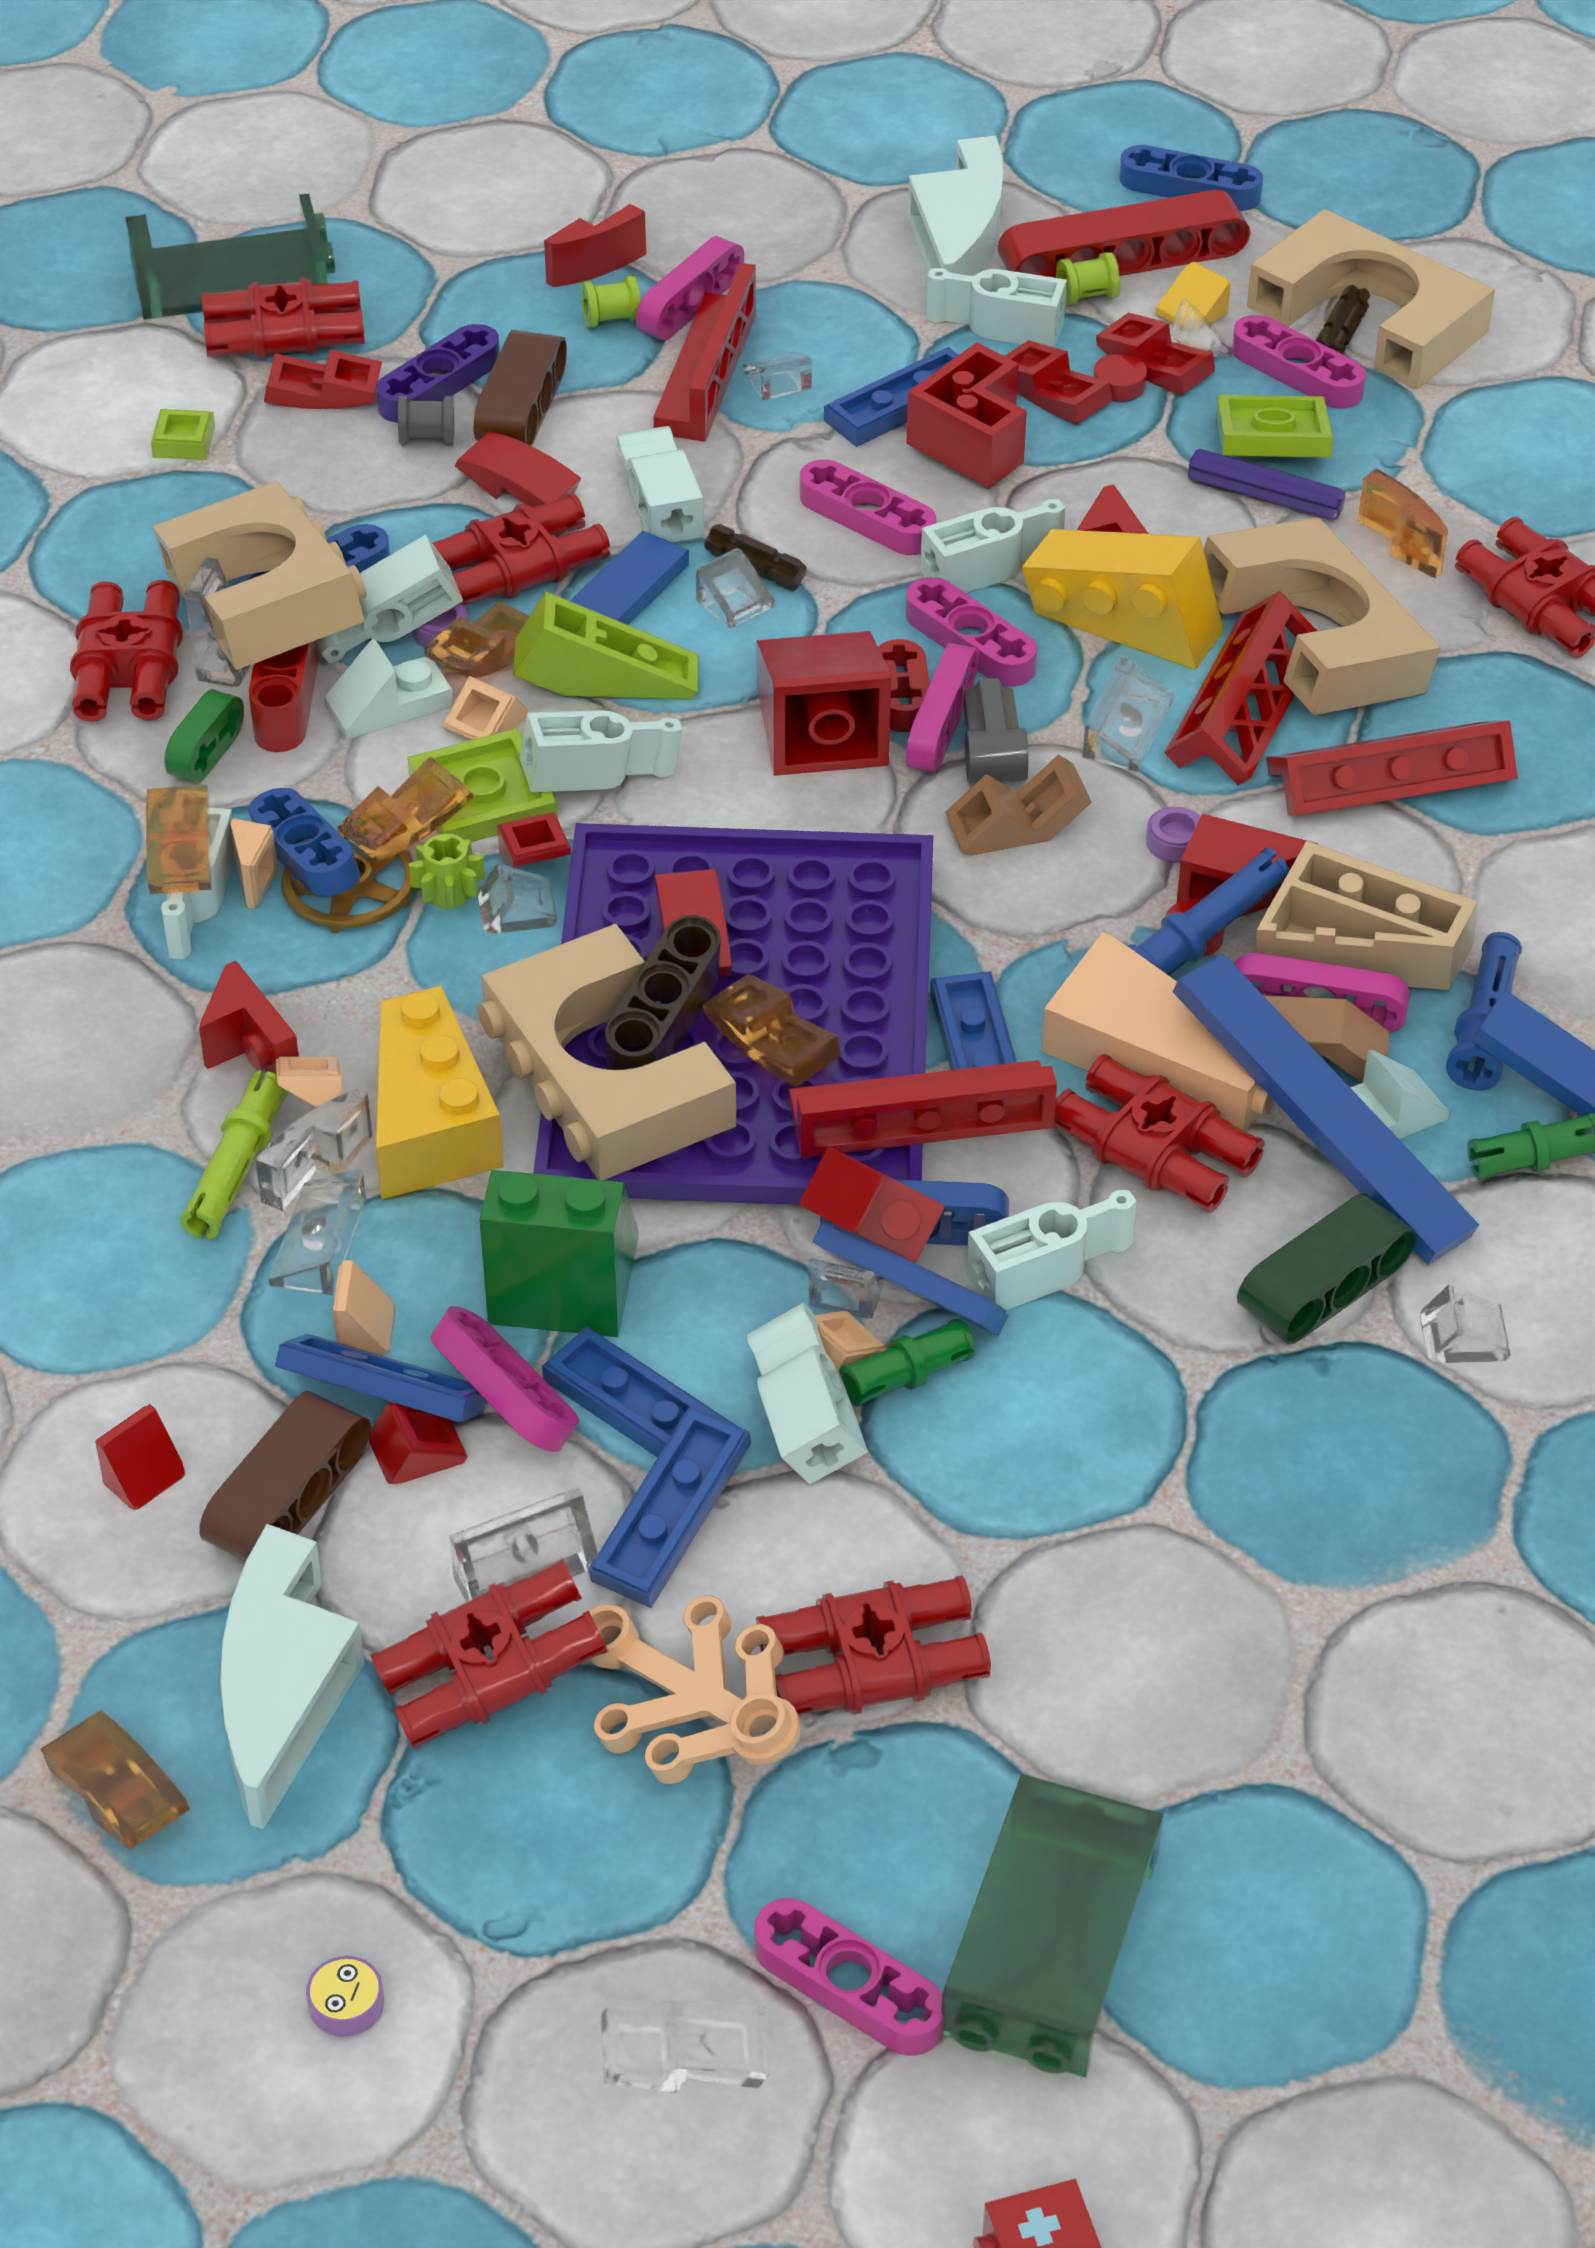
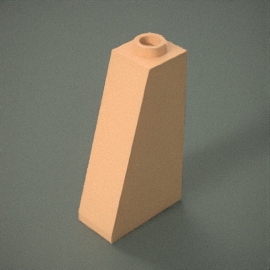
M1102 932L1044 1008L1042 1052L1089 1071L1099 1056L1107 1054L1114 1061L1146 1077L1162 1075L1169 1080V1085L1202 1103L1205 1101L1214 1103L1220 1111L1221 1118L1231 1122L1232 1125L1243 1131L1247 1130L1257 1114L1265 1116L1273 1106L1274 1100L1173 993L1177 981L1114 936Z

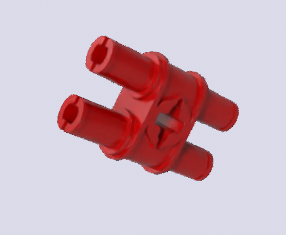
M300 278V282L259 285L258 282H253V285H248L247 290L207 294V292L201 293L207 357L221 354L255 353V357L266 359L268 354L308 351V355H313V352H318V347L352 343L365 344L358 280L344 283L311 284V280Z
M570 494L566 498L533 508L530 505L519 504L511 512L484 521L479 519L471 520L465 526V531L432 542L449 565L451 571L476 564L474 567L452 573L463 599V602L459 604L463 606L497 595L515 598L518 596L519 591L548 581L554 583L561 582L567 576L568 571L599 559L610 557V550L608 549L610 547L609 538L600 524H594L589 528L572 534L555 537L575 529L585 528L586 522L583 519L585 518L584 508L575 494Z
M1512 517L1499 528L1496 535L1499 538L1496 540V546L1515 558V561L1506 562L1476 539L1468 541L1459 549L1456 555V560L1458 561L1455 563L1456 570L1464 573L1484 589L1487 600L1492 606L1496 608L1502 607L1521 621L1523 628L1528 633L1544 634L1567 650L1574 658L1583 656L1592 648L1595 643V636H1593L1595 635V626L1588 624L1575 613L1577 611H1585L1595 617V565L1589 566L1571 553L1564 541L1560 539H1546L1524 524L1519 517Z
M156 580L148 584L144 611L122 612L124 597L119 585L103 581L92 586L87 615L81 618L76 625L77 651L70 660V672L76 681L72 706H74L73 712L77 718L89 722L103 719L107 713L110 688H132L130 705L131 711L136 717L142 720H155L163 715L167 685L171 684L178 675L179 663L176 658V652L183 640V628L177 619L180 596L179 589L175 583L168 580Z
M1107 1054L1099 1056L1090 1067L1086 1077L1088 1081L1086 1083V1090L1113 1102L1122 1108L1120 1111L1111 1113L1076 1095L1071 1089L1064 1090L1056 1098L1054 1128H1059L1092 1147V1152L1099 1162L1103 1164L1111 1162L1143 1180L1144 1186L1149 1190L1160 1191L1165 1188L1202 1207L1207 1213H1212L1222 1203L1228 1190L1227 1183L1229 1182V1177L1196 1161L1191 1155L1202 1152L1237 1170L1239 1174L1245 1177L1254 1171L1264 1152L1262 1148L1265 1146V1141L1262 1138L1254 1137L1232 1125L1231 1122L1221 1118L1220 1111L1214 1103L1210 1101L1202 1103L1169 1085V1080L1162 1075L1146 1077L1114 1061Z
M563 1558L556 1561V1564L507 1587L504 1586L503 1582L498 1585L494 1582L488 1585L490 1591L440 1616L437 1611L430 1614L432 1618L426 1620L427 1627L378 1653L370 1654L373 1664L390 1696L397 1693V1690L445 1667H448L450 1671L456 1669L455 1672L450 1674L452 1680L403 1706L399 1705L394 1708L414 1750L421 1747V1744L473 1720L475 1725L480 1722L484 1725L490 1722L488 1716L540 1691L541 1695L548 1693L547 1689L553 1686L552 1679L601 1653L603 1655L609 1652L589 1610L582 1613V1616L530 1640L528 1635L523 1638L521 1637L527 1633L525 1627L574 1601L582 1600ZM487 1645L492 1649L491 1652L494 1656L492 1661H488L486 1658L487 1655L484 1648Z
M963 1575L956 1576L954 1579L903 1587L900 1582L894 1583L893 1580L886 1581L883 1584V1588L833 1597L832 1593L822 1594V1598L816 1599V1605L766 1617L764 1615L756 1617L757 1624L767 1625L774 1631L783 1647V1656L825 1649L827 1654H833L834 1659L831 1664L783 1675L781 1673L775 1674L777 1697L790 1702L798 1715L841 1707L844 1712H851L855 1715L862 1713V1707L910 1697L915 1702L922 1701L925 1696L930 1695L933 1688L976 1678H988L991 1675L990 1654L982 1632L969 1637L924 1645L919 1640L913 1639L912 1631L971 1619V1598ZM768 1644L759 1645L760 1652L764 1651Z

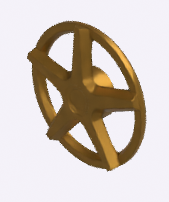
M338 831L345 840L375 842L383 845L384 848L369 858L354 853L360 870V878L349 890L332 896L329 914L317 911L303 903L298 898L299 895L314 894L299 880H293L292 873L286 866L282 872V894L289 907L302 918L328 927L332 933H339L342 928H357L371 925L392 916L402 907L407 909L415 889L410 886L408 863L413 862L409 853L394 840L368 831ZM397 857L402 860L406 873L404 884L400 890L393 889L374 879V876ZM360 897L386 903L366 913L349 915L355 899Z

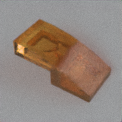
M1375 468L1363 478L1357 522L1392 539L1390 556L1433 578H1437L1442 573L1448 535L1447 527L1432 507L1419 495L1395 478Z
M498 601L475 622L462 616L457 618L424 647L425 656L466 678L469 676L479 678L492 674L514 662L515 638L529 616Z
M430 756L391 796L377 786L344 819L337 829L370 859L377 862L409 848L431 834L459 812L474 795L464 783Z
M208 785L147 789L146 852L147 881L150 894L212 890Z
M749 973L703 1004L705 1015L733 1044L763 1068L794 1087L799 1086L841 1056L837 1035L795 1015L789 993Z
M99 1710L40 1749L50 1772L84 1798L93 1821L128 1850L190 1810L186 1798L158 1764L122 1727L102 1710Z

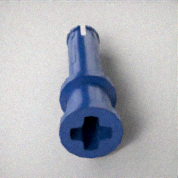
M1265 847L1258 856L1184 914L1180 912L1169 913L1161 920V928L1140 945L1130 944L1128 947L1170 976L1187 961L1196 963L1200 960L1207 949L1206 942L1285 880L1290 870L1282 857L1272 863L1271 860L1276 857L1277 852L1269 847Z
M1493 932L1486 936L1485 943L1482 945V956L1474 982L1470 1006L1456 1020L1454 1034L1458 1043L1448 1054L1446 1070L1448 1076L1456 1084L1466 1089H1488L1495 1086L1502 1076L1504 1064L1470 1040L1504 990H1507L1509 993L1512 992L1514 975L1522 946L1515 936L1506 932ZM1473 1056H1477L1474 1065V1070L1469 1071L1468 1066L1470 1060L1473 1058Z

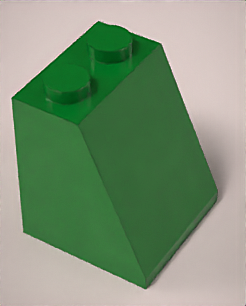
M491 1170L479 1219L488 1323L491 1325L580 1333L587 1326L601 1336L619 1337L639 1239L638 1227L625 1183Z

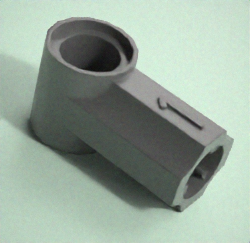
M999 678L979 679L974 687L964 691L963 709L967 728L965 733L968 783L978 782L986 774L999 782L1027 780L1029 764L1027 733L1025 728H1019L1013 689L1004 686Z

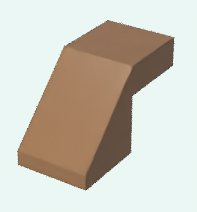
M1058 754L1018 792L986 774L945 813L961 850L972 856L1050 841L1088 807L1092 801L1075 765Z
M1264 996L1320 1056L1324 1055L1361 1083H1363L1367 1052L1369 1050H1374L1388 1057L1390 1031L1346 999Z

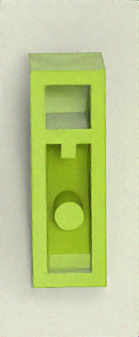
M545 592L515 638L513 676L526 680L536 687H543L563 696L693 699L698 693L699 654L554 594Z

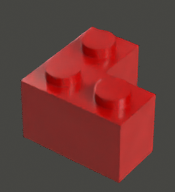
M976 342L908 391L906 444L988 488L993 487L1024 463L1027 411L1017 406L1019 364Z

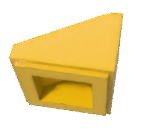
M1191 262L1183 269L1157 304L1155 314L1196 335L1228 313L1230 282L1200 264Z

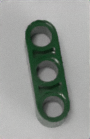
M1360 1193L1256 1265L1244 1278L1239 1287L1237 1303L1287 1344H1294L1402 1267L1415 1248L1417 1233L1367 1193Z

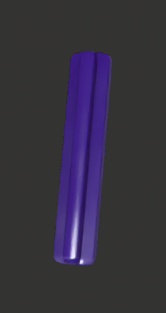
M1204 449L1196 450L1189 462L1188 477L1196 482L1329 520L1338 519L1344 508L1346 493L1338 487L1229 456H1223Z

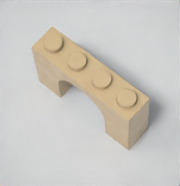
M1326 209L1320 211L1251 263L1247 307L1288 327L1322 301L1341 295L1343 290L1350 285H1354L1358 289L1366 288L1370 294L1384 297L1402 307L1400 310L1379 325L1374 369L1416 390L1489 332L1495 293L1494 288Z
M278 480L152 526L166 574L178 587L183 597L240 576L269 571L258 577L204 596L218 646L236 670L365 622L359 600L366 598V590L359 571L354 565L346 566L343 554L337 543L334 541L328 544L317 519L309 520L304 504L299 496L291 498Z
M1319 517L1207 536L1204 554L1218 608L1223 614L1246 611L1281 591L1294 606L1319 612L1342 626L1300 634L1296 637L1283 682L1313 715L1426 694L1441 647Z
M617 924L481 975L483 1002L477 1006L478 1016L487 1036L490 1039L498 1037L505 1047L508 1062L518 1079L527 1078L534 1088L536 1101L542 1114L547 1120L556 1119L563 1129L567 1147L573 1158L577 1162L585 1160L598 1180H606L736 1127V1082L706 1042L642 1067L626 1070H607L592 1067L576 1060L564 1050L565 1046L578 1034L609 1021L645 963Z

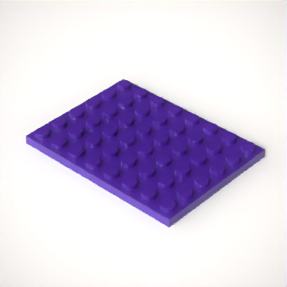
M575 823L561 944L617 924L646 962L662 936L655 875L716 869L732 961L731 976L719 977L715 988L675 1053L706 1042L736 1082V1127L604 1181L624 1182L629 1199L799 1205L823 1155L801 1158L789 1105V1089L925 1073L934 835ZM664 1000L656 1001L655 1003L669 1004L671 1002ZM608 1022L578 1034L565 1046L564 1050L584 1064L606 1069L605 1029ZM633 1047V1048H627V1049H625V1050L631 1051V1052H636V1051H641V1050H643V1049L637 1048V1047ZM541 1112L533 1174L598 1180L585 1160L577 1162L573 1158L567 1147L563 1129L556 1119L547 1120ZM923 1144L844 1153L894 1180L922 1181Z

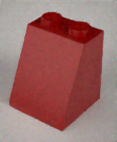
M871 631L756 640V684L774 776L889 766L891 675Z

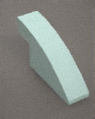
M996 135L957 140L956 170L909 175L908 219L928 271L931 268H944L950 273L975 276L983 271L991 260L999 239L1004 179L1002 153Z
M266 1524L246 1560L230 1603L222 1641L220 1678L224 1723L234 1776L250 1825L260 1829H264L365 1664L360 1623L310 1604L322 1585L317 1542Z

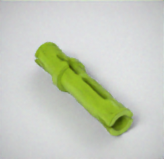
M256 1071L252 1074L240 1103L236 1109L227 1113L221 1125V1131L224 1132L222 1139L203 1172L192 1198H190L179 1218L183 1229L196 1238L203 1239L208 1225L207 1239L212 1240L218 1236L225 1220L224 1218L233 1204L258 1152L267 1148L273 1136V1131L269 1129L289 1091L277 1085L276 1074L272 1072H266L261 1086L259 1084L264 1077L262 1071Z

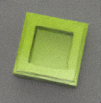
M160 409L151 440L153 458L206 460L215 429L214 413L198 410Z

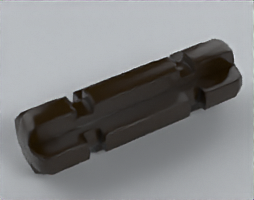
M1354 285L1347 286L1327 318L1324 328L1318 334L1316 341L1343 355L1346 349L1345 346L1349 344L1362 321L1361 318L1369 308L1367 302L1371 296L1366 288L1358 289Z
M722 524L713 525L705 539L704 547L711 555L724 561H732L733 565L766 580H774L777 585L788 590H796L806 575L807 567L800 559L786 553L781 554L777 549L742 533L736 534L735 530Z

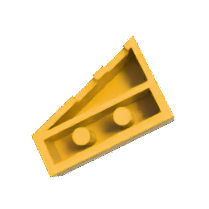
M1051 529L1022 566L1035 614L1195 670L1224 632L1199 536Z
M441 985L381 1001L376 1155L381 1200L504 1167L500 1114Z

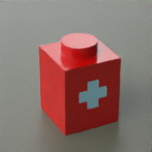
M1076 2178L986 2202L984 2206L983 2233L981 2236L973 2238V2248H1101Z

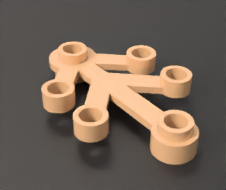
M710 1595L698 1597L687 1606L684 1612V1623L692 1635L695 1672L640 1641L635 1625L623 1608L617 1605L606 1604L589 1611L609 1651L603 1655L601 1653L589 1659V1661L597 1667L612 1670L626 1667L672 1694L630 1706L623 1703H613L604 1707L594 1720V1731L608 1751L612 1753L627 1752L639 1743L644 1732L707 1716L724 1724L723 1726L682 1738L673 1733L662 1734L649 1743L645 1750V1762L659 1782L675 1784L684 1780L691 1773L695 1763L736 1753L747 1763L765 1765L782 1759L795 1747L801 1734V1720L790 1702L777 1697L774 1669L780 1664L784 1651L776 1634L769 1626L764 1624L749 1626L738 1635L735 1641V1651L746 1668L747 1697L741 1699L727 1691L723 1639L731 1630L732 1620L723 1603L717 1597ZM716 1615L709 1624L699 1626L704 1618ZM761 1644H768L761 1653L750 1655L755 1647ZM627 1722L620 1732L610 1734L612 1728L617 1724ZM772 1728L769 1732H767V1733H765L764 1735H761V1736H760V1734H761L762 1732H764V1731L767 1730V1729ZM678 1753L672 1762L660 1765L667 1755Z

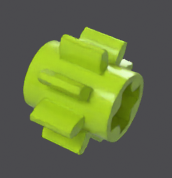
M439 834L429 838L424 845L418 844L416 846L417 861L408 863L410 886L421 888L422 901L424 903L430 902L440 908H455L463 905L470 897L476 898L478 896L477 881L485 879L484 857L480 854L472 855L471 840H464L454 834Z

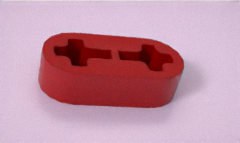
M888 640L880 644L878 648L891 675L890 729L896 732L907 733L911 731L913 722L930 685L926 654L921 646L910 640ZM896 666H903L906 673H896ZM898 698H908L909 705H900Z

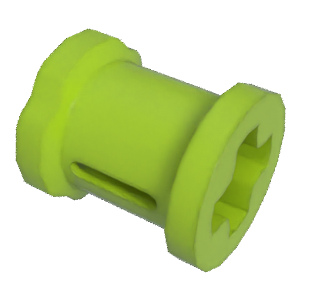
M1111 252L1099 254L1098 259L1072 263L1069 259H1062L1057 263L1056 278L1067 280L1066 307L1076 305L1078 299L1100 295H1104L1106 298L1118 297L1120 292L1119 269L1116 259Z
M634 275L625 276L623 282L603 285H593L591 281H583L581 283V305L587 328H597L598 323L602 321L628 318L631 323H636V314L641 302V296Z

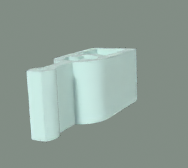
M931 268L927 276L926 319L934 323L947 321L970 325L974 334L988 340L1019 345L1030 340L1055 347L1064 324L1067 280L1002 269L983 270L975 276L950 273L944 268Z
M664 426L617 434V451L627 470L631 496L645 532L670 542L704 537L703 495L685 452L678 450L671 428Z
M1048 499L1041 506L1018 513L1005 507H991L923 527L921 572L925 578L935 577L944 579L965 593L1010 580L1020 572L1021 562L1027 561L1051 529L1064 530L1066 507L1059 499Z
M427 535L420 537L362 571L360 575L365 586L366 598L359 601L365 622L318 639L317 643L322 656L328 663L337 662L343 659L348 650L369 638H375L378 642L394 641L463 602L449 565Z
M604 710L527 713L520 761L531 792L611 789L620 785L625 779V775L653 774L657 777L665 778L674 775L682 726L678 719L669 717L655 722H630L621 714Z
M178 805L161 857V870L166 901L161 905L167 951L171 959L185 960L192 951L190 935L194 923L210 919L217 914L221 907L235 863L230 821L233 819L232 809ZM201 822H205L202 834L198 833Z
M1117 1190L1112 1192L1107 1200L1081 1210L1069 1203L1050 1202L968 1232L966 1275L980 1295L992 1300L1005 1310L1067 1288L1078 1282L1083 1275L1084 1261L1109 1251L1124 1252L1133 1244L1137 1200L1129 1190Z
M803 1302L747 1334V1340L755 1355L761 1376L757 1378L758 1390L780 1456L811 1485L868 1453L842 1378L834 1363L825 1352L817 1329V1320L812 1310Z

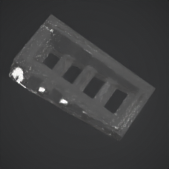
M206 557L185 591L195 672L198 681L238 687L243 682L251 665L236 670L218 646L204 596L230 586L218 559Z

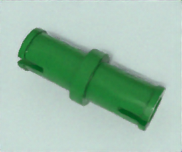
M1593 1112L1587 1113L1581 1117L1541 1125L1538 1120L1522 1123L1521 1130L1479 1140L1477 1138L1471 1139L1467 1144L1469 1161L1478 1159V1165L1471 1167L1472 1172L1477 1180L1527 1167L1533 1172L1549 1169L1550 1162L1589 1153L1595 1154V1133H1592V1128L1595 1127V1114Z
M953 1319L948 1324L915 1338L902 1335L892 1339L889 1342L888 1349L855 1363L845 1364L840 1368V1373L843 1375L841 1378L849 1400L855 1406H861L873 1398L905 1386L907 1389L922 1386L926 1383L928 1375L961 1361L973 1359L976 1353L972 1349L975 1347V1341L968 1326L961 1319Z

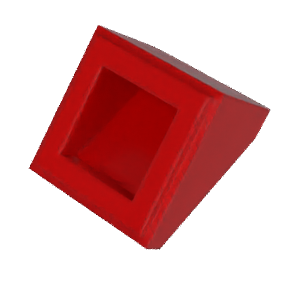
M555 812L497 825L501 859L512 867L571 855V846Z
M388 1403L370 1432L369 1443L389 1484L405 1483L463 1464L468 1457L450 1419L401 1404Z
M151 1404L142 1407L95 1441L103 1484L131 1509H140L185 1476L183 1462L157 1410Z

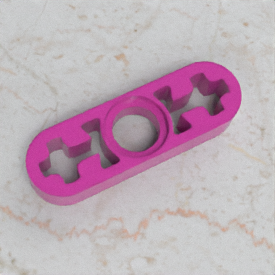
M719 236L710 238L646 292L638 306L636 314L637 328L663 341L674 336L695 318L705 292L723 294L731 287L740 263H744L743 247Z
M1249 315L1235 323L1232 353L1238 360L1307 396H1324L1325 404L1329 407L1349 408L1361 402L1366 371L1358 362L1267 316ZM1300 359L1309 363H1293L1287 360Z
M815 460L806 464L800 471L799 497L805 507L895 552L904 555L921 554L922 528L936 524V514L930 507L836 461ZM861 504H873L879 506L880 508L874 510H862L855 508V506Z
M928 577L916 580L910 584L906 592V619L910 625L943 648H946L949 642L978 648L979 663L977 671L987 678H999L1004 686H1020L1029 682L1036 673L1037 645L1030 636L944 579ZM971 627L981 629L984 633L980 635H964L959 633L958 630Z
M951 642L947 644L910 731L906 751L907 767L937 773L940 769L964 711V691L974 687L979 663L978 648Z
M1249 953L1239 957L1234 962V965L1251 983L1252 981L1263 983L1262 986L1254 985L1263 996L1309 997L1304 993V989L1308 987H1322L1329 990L1335 999H1346L1347 995L1354 996V1000L1351 1003L1390 1031V1033L1399 1030L1406 1021L1410 990L1402 979L1392 974L1263 953ZM1284 986H1292L1291 992L1283 991ZM1375 1001H1382L1386 1003V1006L1374 1003Z
M458 1306L448 1307L430 1336L434 1346L520 1436L541 1449L559 1452L579 1423V1418L574 1410L487 1321L465 1308Z
M782 1898L770 1902L760 1910L754 1923V1950L757 1960L767 1971L898 2054L907 2056L921 2055L932 2050L940 2042L945 2027L946 2004L941 1990L933 1982L804 1901ZM794 1929L801 1931V1943L793 1939L787 1940L782 1946L775 1943V1931L784 1936L790 1934ZM810 1954L817 1957L814 1967H810ZM851 1962L864 1967L870 1974V1979L861 1988L844 1990L833 1985L827 1975L836 1965ZM885 1985L889 1986L888 1999L881 1995ZM916 2006L924 2009V2022L914 2017L906 2025L897 2021L898 2010L908 2014Z

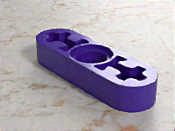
M482 324L463 326L382 377L376 385L379 414L388 421L398 423L399 395H408L410 401H443L445 396L455 395L489 373L500 353L497 331L490 326ZM434 371H448V372H450V373H447V374H444V375H430V374H428V373L434 372Z

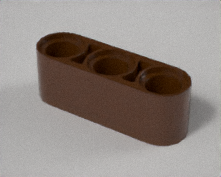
M511 330L476 404L473 423L476 441H479L490 431L517 439L530 446L533 445L564 375L567 359L565 337L520 330Z
M305 1391L301 1393L212 1496L202 1514L199 1526L201 1539L246 1561L266 1524L298 1535L363 1455L371 1432L369 1419L313 1392Z

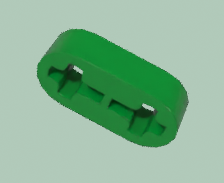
M210 689L204 693L169 739L164 757L166 772L171 776L194 783L202 782L237 738L244 718L243 700L238 696L215 689Z

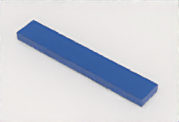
M1224 953L1178 979L1173 993L1360 1193H1367L1417 1233L1414 1251L1427 1265H1430L1473 1236L1479 1223Z

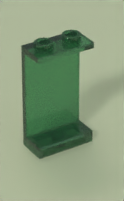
M309 193L299 194L302 229L159 248L152 247L146 214L125 217L131 263L143 320L203 312L201 293L207 292V294L247 290L248 285H253V282H258L259 285L296 283L300 282V278H305V280H311V284L327 283L326 274L335 273V262L331 242H328L323 212L314 213Z
M1025 1774L1020 1775L942 1993L941 2015H944V2036L954 2038L956 2042L970 2050L979 2052L994 2050L1027 2060L1035 2068L1047 2073L1060 2074L1068 2072L1081 2077H1087L1091 2063L1094 2031L1144 1878L1152 1877L1157 1862L1163 1813Z

